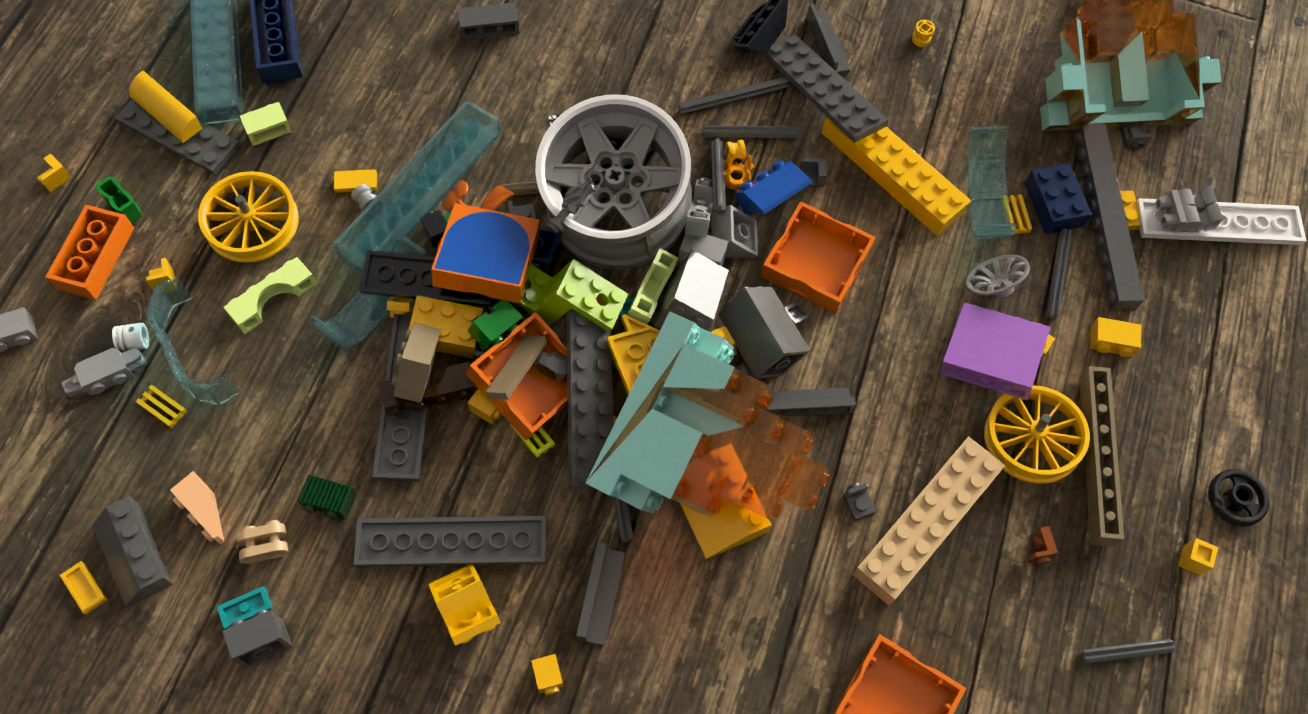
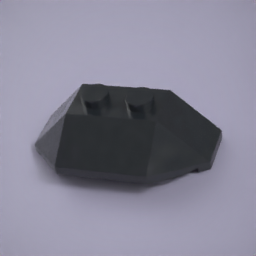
M768 0V2L760 5L753 11L732 37L731 41L734 49L767 52L786 27L788 0Z

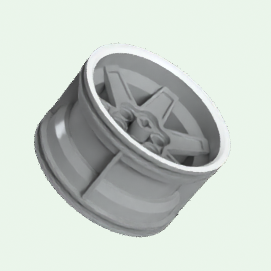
M616 94L597 96L579 102L563 112L551 124L539 145L535 168L537 185L547 208L548 217L556 218L563 209L562 190H569V188L578 184H583L587 177H591L592 181L600 182L594 186L596 193H590L586 197L584 207H579L575 215L570 213L562 223L561 244L572 255L587 264L612 270L632 269L651 263L660 248L668 252L682 236L686 227L688 210H691L692 206L689 147L683 132L671 116L646 100ZM611 141H625L619 150H615L610 143ZM650 148L661 156L667 167L642 165ZM587 151L590 164H570L578 155ZM605 164L612 165L608 169L602 168V166H604ZM626 165H632V166H633L631 169H624V168H623V167L626 166ZM641 182L642 186L634 187L633 184ZM655 191L669 193L663 206L650 218L641 197L646 193ZM607 198L609 202L602 204L600 200ZM624 199L631 200L629 204L621 203ZM616 209L631 228L611 231L595 228L594 225L606 214Z

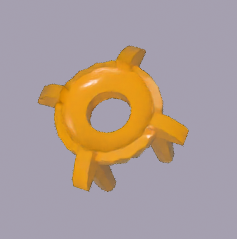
M730 152L727 160H724L725 188L739 190L741 184L751 181L750 172L755 166L753 163L751 164V155L747 156L745 166L741 163L732 164L733 153ZM739 172L742 178L735 180L731 177V174Z

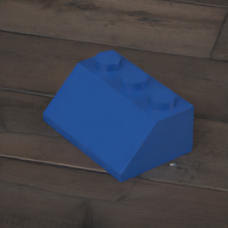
M780 160L772 164L770 170L758 173L753 181H746L739 186L740 189L734 192L745 214H766L812 183L811 179L792 161L783 162Z

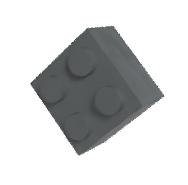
M272 610L259 611L253 615V618L246 621H236L230 624L228 629L222 631L232 660L246 668L293 647L284 620Z

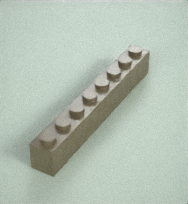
M1088 366L1079 376L1081 411L1087 420L1090 431L1089 447L1084 456L1090 545L1114 547L1124 540L1111 368Z

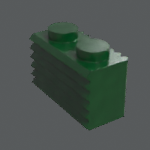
M308 475L297 501L306 512L315 514L316 511L324 513L325 517L333 520H338V517L346 519L356 493L350 486Z

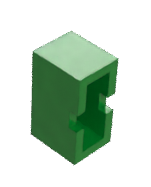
M501 300L492 307L493 311L491 313L485 312L472 322L468 329V332L485 351L491 346L504 341L503 337L506 334L510 335L519 326L518 324L523 318L509 301Z

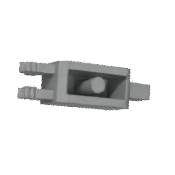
M111 348L77 363L74 368L76 374L63 381L62 386L69 397L87 392L90 396L100 394L105 389L116 384H122L127 379L134 377L132 372L141 367L143 368L147 364V359L135 348L123 353L119 349Z

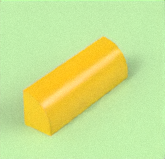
M141 71L133 79L129 88L130 97L182 143H185L203 129L198 118L146 72Z

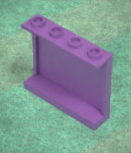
M964 303L945 354L940 374L1028 400L1050 327L978 307L977 305Z

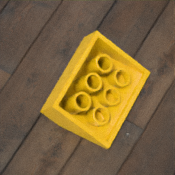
M732 444L714 450L687 465L674 493L711 511L712 517L682 502L683 504L679 503L705 559H709L769 533L772 524Z

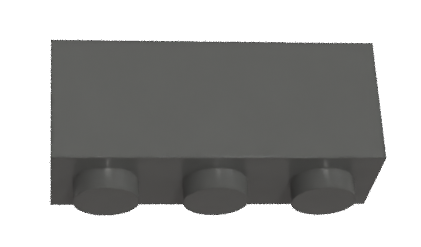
M516 3L458 8L462 40L520 34Z

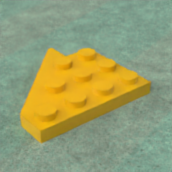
M624 314L621 316V321L626 332L607 337V344L629 395L660 330ZM665 382L661 383L658 391L662 390Z

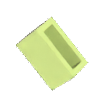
M279 102L240 115L253 146L292 132Z

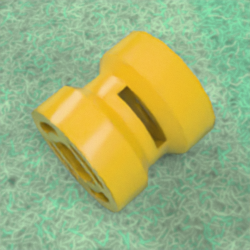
M929 20L918 21L912 35V42L918 47L928 46L935 31L934 24Z

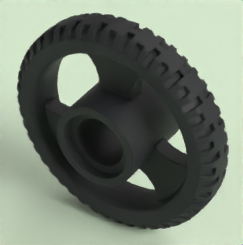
M1228 469L1220 472L1211 480L1208 498L1214 512L1224 521L1226 520L1227 523L1235 526L1247 527L1260 522L1266 516L1269 509L1267 490L1263 483L1257 480L1258 478L1251 475V473L1240 469ZM1230 478L1233 487L1227 490L1223 496L1219 495V485L1223 480ZM1255 492L1257 494L1259 504L1254 503L1256 497ZM1245 509L1250 517H1238L1231 514L1228 510L1238 512Z

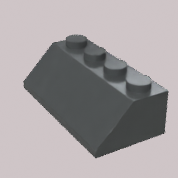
M128 496L107 506L92 526L123 603L128 608L173 585L140 504Z

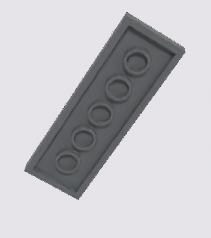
M133 99L115 117L119 124L214 175L220 171L241 146L239 141L200 120L199 122L203 129L185 143H182Z

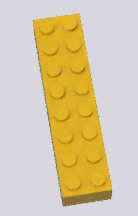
M828 117L825 119L821 133L937 237L965 214L971 200L888 127L854 143Z

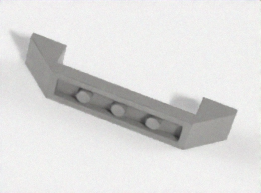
M701 178V180L697 179L691 210H688L685 235L707 237L713 207V185L710 178Z

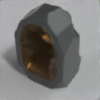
M541 352L532 364L538 372L558 383L561 382L567 373V358L558 352Z

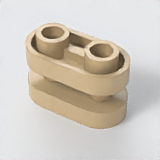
M278 520L266 522L263 526L243 527L237 533L238 545L246 546V548L239 551L240 563L253 564L287 555L289 553L288 543L279 540L286 536L285 524L280 523Z

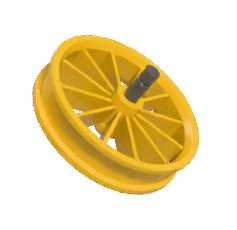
M250 171L230 175L212 186L201 201L198 211V222L202 233L215 252L232 261L249 263L265 260L282 251L296 233L299 215L293 197L283 182L272 175ZM256 186L267 187L254 203ZM250 187L248 203L242 195H238L236 190ZM275 191L282 195V197L265 204ZM235 192V200L238 207L223 200V198ZM219 204L232 212H213V210ZM288 204V212H271ZM210 221H227L210 229ZM265 221H286V223L280 230ZM263 227L276 235L264 243L257 229ZM232 230L222 243L215 239V237ZM244 230L242 248L230 247ZM250 231H256L262 242L261 245L248 248Z
M1033 385L1028 400H1035L1033 421L1022 401L1025 399L1003 394L994 404L984 427V439L987 450L1005 464L1002 470L1019 480L1035 484L1053 483L1071 474L1085 456L1090 442L1089 426L1079 407L1071 399L1056 390ZM1014 402L1023 419L1009 411L1005 406ZM1040 402L1054 407L1050 415L1043 414L1040 418ZM1057 410L1068 418L1067 421L1048 426L1051 417ZM997 414H1000L1016 426L995 423ZM1073 425L1077 436L1053 432ZM996 432L1019 436L999 443ZM1021 442L1025 444V447L1015 459L1011 458L1003 450V448ZM1057 442L1077 445L1076 455ZM1028 447L1033 449L1032 468L1017 462ZM1039 448L1052 470H1038ZM1050 449L1069 461V463L1059 467Z

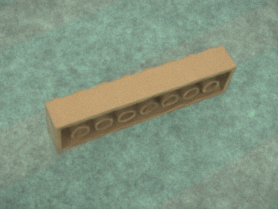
M968 436L852 575L890 606L1005 467V464Z

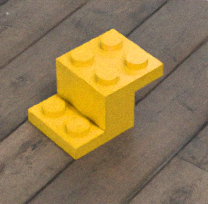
M473 564L466 565L428 584L455 646L460 643H467L474 636L482 632H488L501 623Z

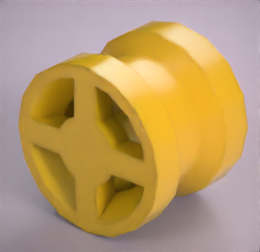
M738 140L736 143L726 142V156L732 152V162L735 159H746V148L743 140Z

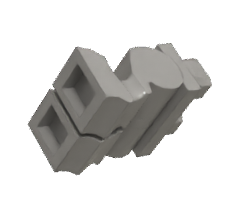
M1212 185L1202 188L1197 195H1193L1191 189L1171 190L1167 196L1159 197L1155 202L1158 211H1167V214L1161 216L1160 222L1162 227L1172 228L1173 233L1180 232V230L1190 231L1195 229V231L1203 230L1205 232L1215 230L1223 220L1219 205L1216 203L1217 199Z

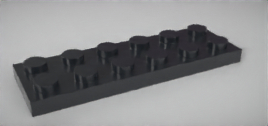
M367 250L359 289L361 294L416 299L418 295L459 304L492 307L493 298L479 293L460 292L432 286L431 269L436 257Z

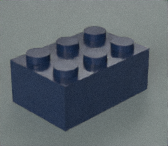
M1070 163L1031 170L1024 184L1044 233L1058 232L1062 228L1075 229L1083 227L1092 214Z

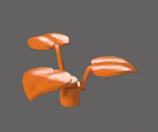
M465 181L457 182L453 190L445 196L442 203L444 210L449 211L453 209L454 203L465 205L461 201V198L468 192V184ZM496 186L485 196L482 208L495 211L514 193L503 186ZM442 238L440 239V241H439V243H438L437 252H438V249H439V246H440V243H441Z

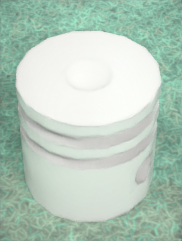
M144 323L113 327L112 338L114 347L119 349L120 352H126L134 348L138 350L147 349L149 347V335Z

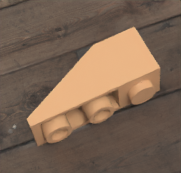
M193 471L170 489L176 496L172 500L181 510L186 507L190 512L187 517L196 526L200 523L204 527V530L201 532L210 542L216 540L222 545L224 537L215 494Z

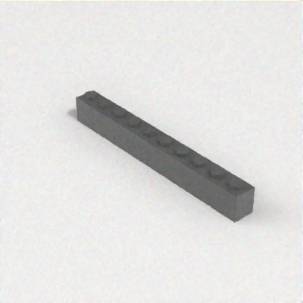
M1081 124L1078 131L1074 134V143L1077 144V158L1080 160L1081 176L1084 177L1085 182L1084 192L1087 194L1088 207L1092 214L1091 226L1095 231V245L1098 247L1099 264L1102 265L1103 269L1102 278L1107 289L1106 299L1110 303L1111 310H1136L1143 303L1144 297L1106 125Z

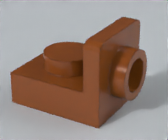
M1047 526L1039 528L1033 534V543L1039 552L1033 553L1028 558L1029 563L1046 564L1051 562V558L1058 554L1050 527Z

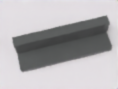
M814 3L809 4L806 19L823 60L840 76L848 75L850 67L826 11H817Z
M847 387L768 391L762 393L764 418L850 414L856 406L855 397H850V391Z
M597 543L576 634L578 641L601 646L606 644L625 557L624 552L607 549V544Z

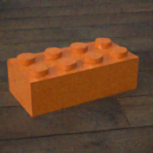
M85 204L45 278L56 290L97 300L135 229L124 214Z

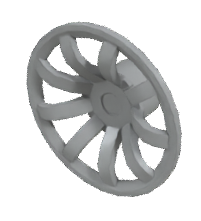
M1003 255L989 259L979 264L969 273L966 279L967 288L970 292L978 295H994L997 298L1006 297L1013 293L1014 287L1021 283L1029 274V262L1019 255ZM1006 260L1003 272H1001L999 261ZM1015 260H1016V261H1019V263H1016V264L1010 269V266H1011V264H1012L1013 261H1015ZM993 263L995 275L985 267ZM1020 267H1024V272L1016 270ZM977 272H982L987 276V278L978 275L975 276V274ZM1014 277H1020L1017 281L1012 283V279ZM981 281L977 283L974 287L972 286V282ZM984 286L988 287L987 291L978 290Z

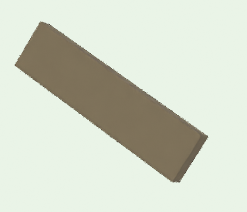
M526 335L487 389L486 394L488 398L509 400L547 344L546 336Z

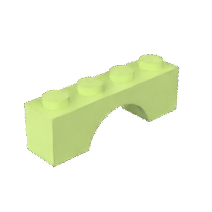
M661 248L658 250L626 315L648 324L657 307L659 296L678 261V257Z
M296 257L293 260L287 261L283 267L274 273L268 274L258 284L249 287L239 297L230 300L224 306V309L245 335L263 322L262 309L271 297L280 293H291L301 296L317 283L312 273Z

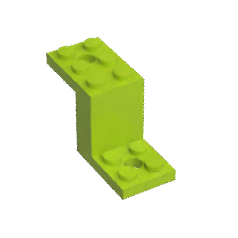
M572 259L553 278L530 264L527 274L528 289H524L521 303H513L530 314L536 312L550 326L570 309H573L609 332L616 323L628 293L575 259ZM596 297H601L604 300V306L597 303Z

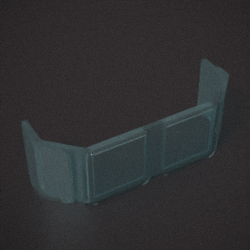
M1008 126L970 127L967 170L969 197L971 200V228L975 239L1014 238L1017 224L1010 223L1005 167Z
M397 230L393 231L396 242L391 252L428 256L423 248ZM358 291L333 319L322 322L312 315V325L321 334L346 350L354 347L355 344H361L385 320L386 316L390 313V310H387V301L390 297L361 294Z
M179 278L165 281L156 286L149 300V307L146 308L147 313H145L159 343L165 349L163 352L175 378L187 394L193 398L197 397L204 402L221 405L239 393L226 375L208 384L187 378L164 327L173 308L192 299Z

